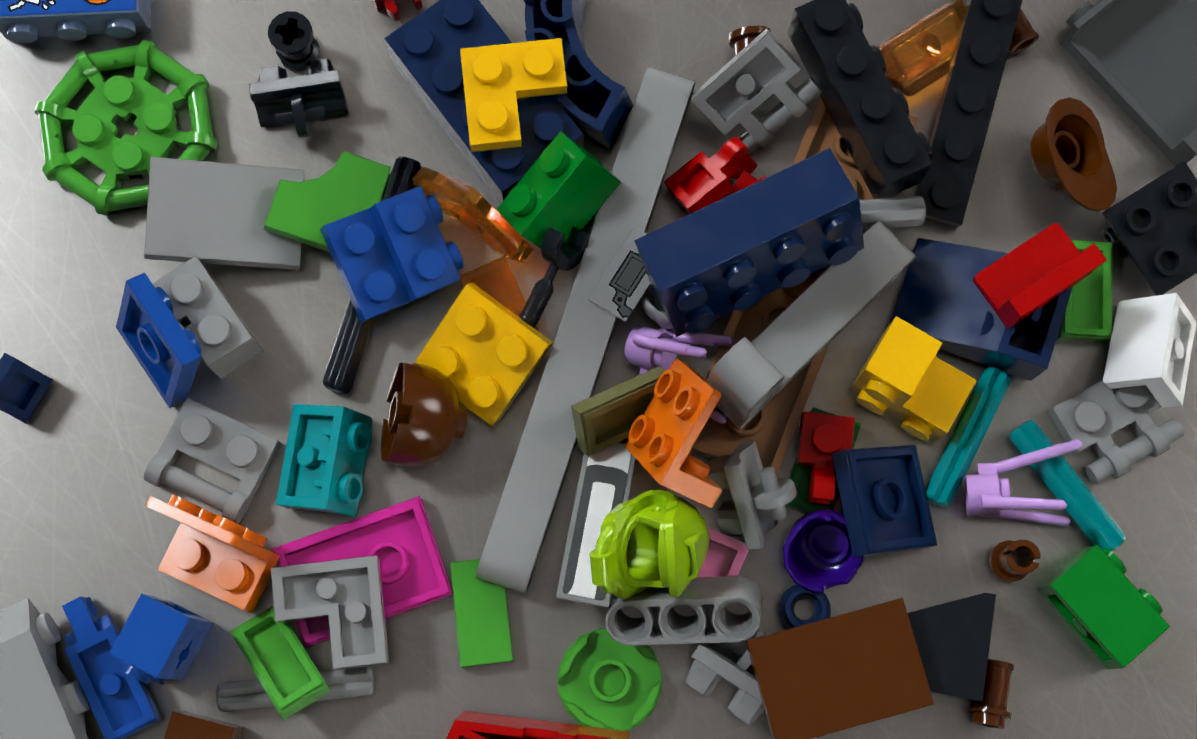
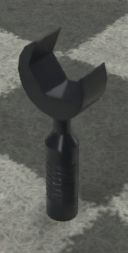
M574 226L571 229L568 243L563 247L565 234L551 227L543 238L541 245L542 257L550 265L544 278L535 282L531 294L519 315L525 323L535 329L554 292L553 280L558 270L568 271L575 268L581 262L585 248L588 246L587 233Z

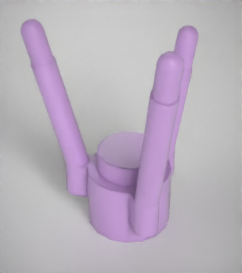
M638 325L633 328L626 340L624 355L626 361L629 364L640 367V374H643L658 366L665 370L669 369L677 358V354L704 358L707 352L704 348L690 344L730 347L734 344V340L729 336L689 332L676 337L674 331L660 327L656 330ZM717 409L713 410L710 418L719 424H724L727 421L726 416Z
M1076 439L996 463H977L978 475H965L967 516L979 515V519L1001 518L1043 525L1070 526L1071 520L1068 517L1020 510H1064L1067 507L1064 500L1010 497L1009 479H998V474L1078 450L1083 445L1081 440Z

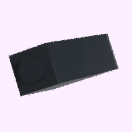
M982 593L908 613L932 695L970 702L983 701L996 594Z

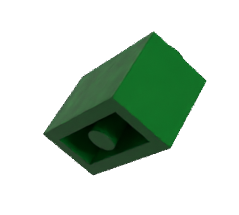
M560 131L496 210L522 237L537 247L541 248L543 238L550 227L565 234L563 247L568 243L572 227L574 226L582 230L620 185L621 181L595 156Z
M1098 545L1081 549L1040 585L1037 590L1106 669L1125 668L1170 626L1160 615L1163 609L1158 601L1144 589L1137 590L1124 575L1127 570L1123 562L1109 549H1101Z

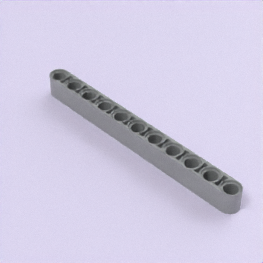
M649 66L645 72L612 169V173L621 183L598 210L588 239V246L585 248L476 573L477 579L526 594L577 445L571 406L593 396L618 321V317L589 301L588 298L633 227H637L646 233L648 231L691 101L695 80Z

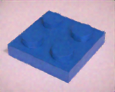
M144 272L127 280L125 283L116 329L168 407L171 408L185 401L189 396L201 359V348L192 331L188 328L182 329L174 317L173 306L166 292L161 287L155 288Z

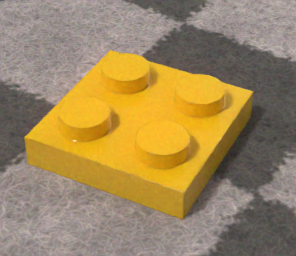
M468 283L414 363L432 367L447 376L458 392L459 402L490 426H494L499 423L554 342L525 323L520 317L474 283Z

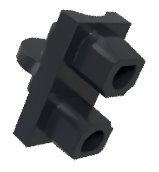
M327 58L312 60L305 66L306 75L289 78L286 69L279 66L261 68L258 82L249 84L250 97L254 102L260 126L277 125V127L295 124L298 137L304 138L310 137L309 122L348 114L347 100L339 71L333 69L331 61Z

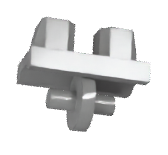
M742 441L732 455L712 458L708 464L711 468L708 476L722 489V492L731 491L733 501L723 502L718 509L717 521L721 533L728 536L744 537L747 549H762L765 545L763 536L769 530L776 527L778 520L784 519L787 516L785 505L796 497L797 491L791 479L777 478L774 467L763 468L755 441Z
M759 628L751 639L768 635V633ZM746 642L697 643L691 656L694 658V661L686 679L687 685L703 695L710 696L723 677L739 688L731 699L728 709L733 715L747 724H752L765 710Z

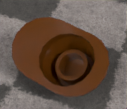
M1071 97L1058 100L1049 109L1046 122L1034 132L1031 139L1030 155L1033 165L1039 175L1051 186L1058 190H1065L1075 202L1085 209L1096 212L1109 209L1116 200L1117 184L1105 148L1100 123L1092 110L1082 101Z

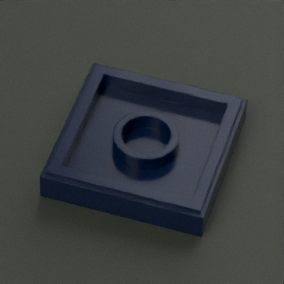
M915 445L846 449L832 453L853 558L937 546Z

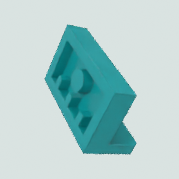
M293 404L275 505L289 509L323 511L355 517L358 502L363 493L362 479L367 450L372 440V418L344 406Z

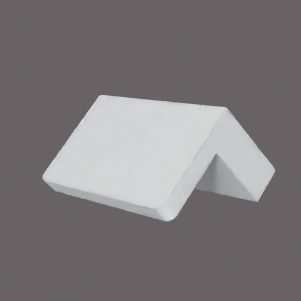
M1177 293L1123 300L1118 303L1103 376V382L1109 389L1146 385L1162 408L1183 405L1197 322Z

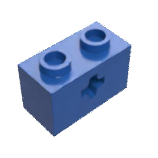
M141 593L109 654L124 661L120 668L122 672L144 683L150 684L151 681L164 685L167 679L185 680L215 623L170 600Z

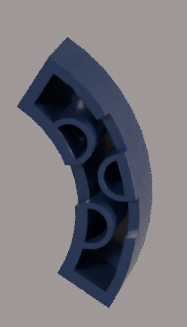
M523 0L525 2L526 31L524 32L527 42L562 38L567 93L553 96L583 132L611 149L633 108V104L625 87L603 74L587 56L582 31L586 0Z

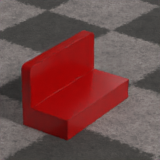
M1053 223L977 273L973 278V282L1006 328L1009 329L1092 274L1107 259L1095 243L1080 252L1058 223Z

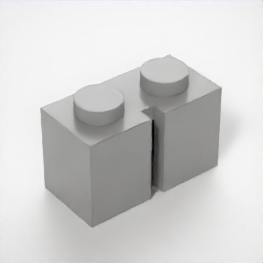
M194 256L153 283L155 288L161 287L166 292L173 306L174 317L184 329L188 328L192 331L199 342L201 358L207 367L221 379L264 351L211 272L197 256Z

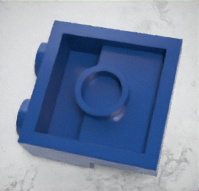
M421 186L375 203L368 209L324 225L320 229L361 323L451 286L461 280L458 270L463 269L461 253L454 242L449 241L445 243L437 225L443 222L441 207L433 195H424Z

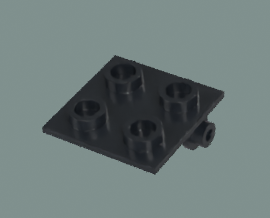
M1185 161L1102 212L1107 221L1106 228L1101 231L1105 242L1112 243V247L1117 244L1124 246L1156 296L1163 295L1197 273V179Z

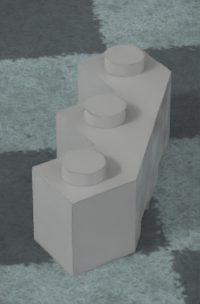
M29 598L0 611L1 738L89 739L86 735L84 712L89 710L88 701L80 684L77 681L70 683L57 666L55 643L60 641L58 627L51 615L47 612L40 614Z

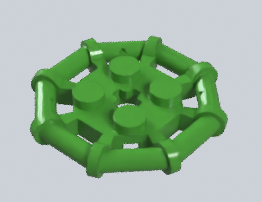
M142 40L139 45L88 54L83 50L76 54V62L44 101L37 102L35 114L40 119L45 159L42 172L47 180H56L94 206L97 214L109 216L112 211L148 204L149 184L121 189V183L123 180L130 179L128 176L141 174L143 177L149 176L151 157L170 158L176 149L180 147L186 150L179 159L203 161L209 153L216 151L218 141L213 138L207 98L209 82L203 74H194L158 50L155 42ZM135 66L134 77L131 78L117 75L105 81V78L100 73L102 71ZM154 70L176 84L177 88L166 95L151 85L150 81ZM89 80L95 88L77 111L67 108L66 106L85 82ZM189 105L192 131L190 132L180 131L176 121V117H178L177 110ZM136 119L134 122L138 129L136 135L125 134L121 139L116 137L119 132L117 126L123 120ZM61 124L72 126L73 135L77 140L78 148L68 153L64 152ZM87 163H90L106 175L102 184L98 186L79 173L78 170Z

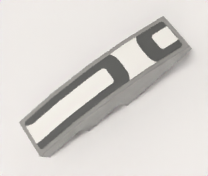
M628 438L590 456L586 454L583 456L556 599L603 608L609 607L611 594L603 592L600 586L592 583L590 552L596 548L601 525L606 515L618 504L628 501L636 460L625 447Z

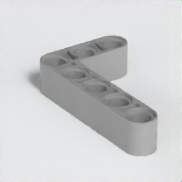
M880 221L863 234L864 249L858 251L846 263L835 266L831 265L752 342L746 337L742 338L712 368L707 381L721 392V398L716 406L738 429L744 427L916 258V255Z

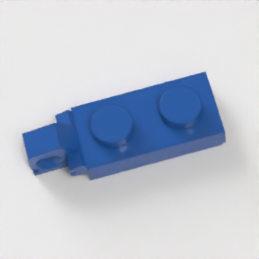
M81 596L63 605L64 612L73 629V632L64 636L68 646L64 651L104 739H126L161 721L162 718L146 684L122 672L120 668L124 661L109 654L121 632L119 626L115 625L111 615L107 614L100 617L90 597Z

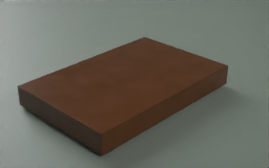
M903 598L745 641L773 739H813L934 705Z

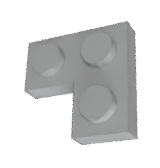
M377 555L271 568L275 622L329 617L333 669L389 663L380 558Z

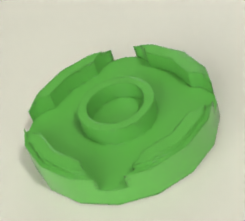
M599 628L580 636L566 650L558 669V692L564 707L583 726L622 731L639 726L654 711L662 691L661 669L654 651L648 645L631 646L621 644L609 635L606 628Z

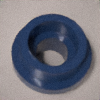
M797 584L788 588L782 594L778 603V616L786 629L830 618L831 614L830 602L824 592L821 594L813 593ZM799 600H805L812 606L813 613L808 620H802L795 614L794 607Z

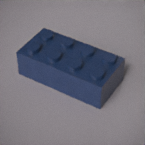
M439 0L384 38L393 65L500 204L560 131L584 148V134L557 99L553 95L517 99L522 147L471 152L460 49L512 43L479 0Z
M830 148L634 240L651 287L676 337L686 332H700L709 327L716 318L733 310L740 311L751 308L763 296L781 287H795L804 282L811 273L830 264L835 266L846 263L858 251L864 249L859 196Z

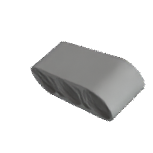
M741 576L695 578L679 597H670L669 588L648 587L629 599H621L613 594L606 614L605 626L607 632L615 641L631 646L741 642L754 636L759 629L763 595L760 587L754 581ZM734 602L742 603L750 611L739 615L730 612L725 606ZM680 604L688 605L697 614L689 617L682 616L676 613L673 607ZM627 606L635 607L644 616L641 618H630L622 612L621 608Z

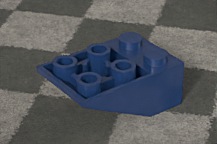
M918 238L913 250L916 258L907 268L889 324L897 316L942 342L940 350L986 366L998 368L1001 371L1029 381L1048 369L1073 286L1007 329L976 287L973 278L977 273L1008 253Z

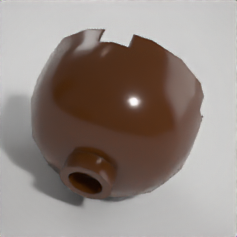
M400 362L394 372L387 397V402H390L391 406L388 420L383 418L381 459L398 466L421 467L433 463L445 455L451 446L453 438H463L467 424V409L459 408V397L456 388L451 380L439 370L423 364Z

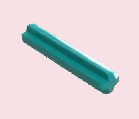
M991 366L983 371L925 489L929 502L943 508L952 504L1011 382V377L1006 372Z
M1033 420L1026 421L1010 434V440L1022 455L1053 446V443ZM1062 455L1030 464L1055 497L1066 502V511L1093 545H1098L1101 549L1106 548L1113 551L1126 540L1125 534Z

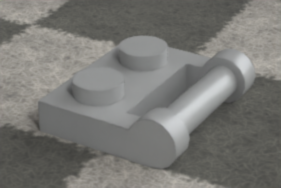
M187 397L158 453L153 456L147 465L144 480L157 487L165 484L222 511V517L239 523L246 514L282 443L271 436ZM184 453L240 480V482L231 493L176 467L175 464L180 454Z

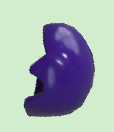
M830 509L816 510L796 520L783 545L785 569L795 584L813 593L821 594L831 587L848 584L857 574L865 559V556L853 558L845 516Z

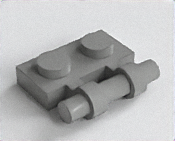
M766 28L692 94L691 100L724 136L740 123L747 131L739 139L749 149L746 152L749 155L760 145L766 147L776 139L775 132L794 116L800 118L810 110L809 103L821 94L823 90L811 76L797 88L788 82L801 70L800 64ZM772 94L779 98L781 102L764 117L755 113L754 110Z
M1102 380L1047 411L1065 442L1076 439L1081 440L1082 447L1071 451L1073 455L1089 446L1093 449L1098 460L1085 466V471L1094 484L1110 476L1117 479L1130 472V465L1148 455L1157 457L1170 449V443L1184 436L1183 428L1176 419H1171L1160 426L1154 424L1149 413L1162 406L1146 385L1109 389ZM1130 425L1137 438L1119 448L1115 445L1110 435Z

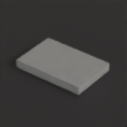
M151 157L144 259L187 262L194 256H197L202 263L299 270L301 242L265 231L264 225L280 179L303 182L304 170Z

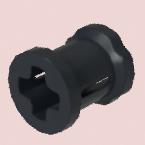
M286 11L272 19L268 27V38L272 47L276 50L277 57L286 69L302 72L310 61L318 60L320 47L314 39L310 21L303 14L295 11Z

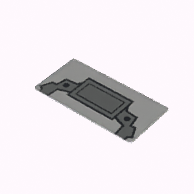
M633 227L588 298L589 301L623 321H627L650 285L634 241L647 235V233L637 227Z

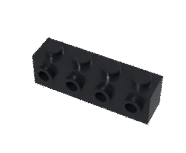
M846 0L810 1L794 9L787 34L809 76L822 88L823 92L819 95L873 199L889 198L920 184L933 164L931 161L933 158L931 146L923 133H916L908 118L909 107L903 93L898 88L893 89L885 75L886 64L882 53L875 45H869L862 31L863 21L859 10L852 2L847 3Z

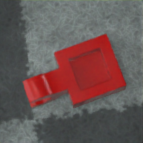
M736 136L725 142L721 149L710 159L701 151L663 181V183L674 198L691 214L724 198L734 190L729 179H738L743 170L751 174L758 165L746 153L749 151L747 146Z
M803 411L800 419L796 466L811 467L808 503L829 506L830 501L834 500L836 478L832 453L852 449L855 417Z

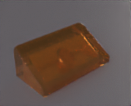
M962 0L947 2L877 46L885 60L886 75L893 89L898 88L904 95L913 96L948 74L966 9Z

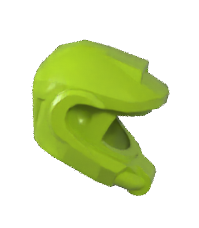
M664 490L643 492L636 498L618 504L606 515L601 525L596 548L590 552L592 583L600 586L603 592L614 594L621 599H629L648 587L669 588L670 597H679L691 581L697 578L706 559L710 535L705 519L694 505L682 497H677L673 493ZM630 538L629 554L627 560V546Z

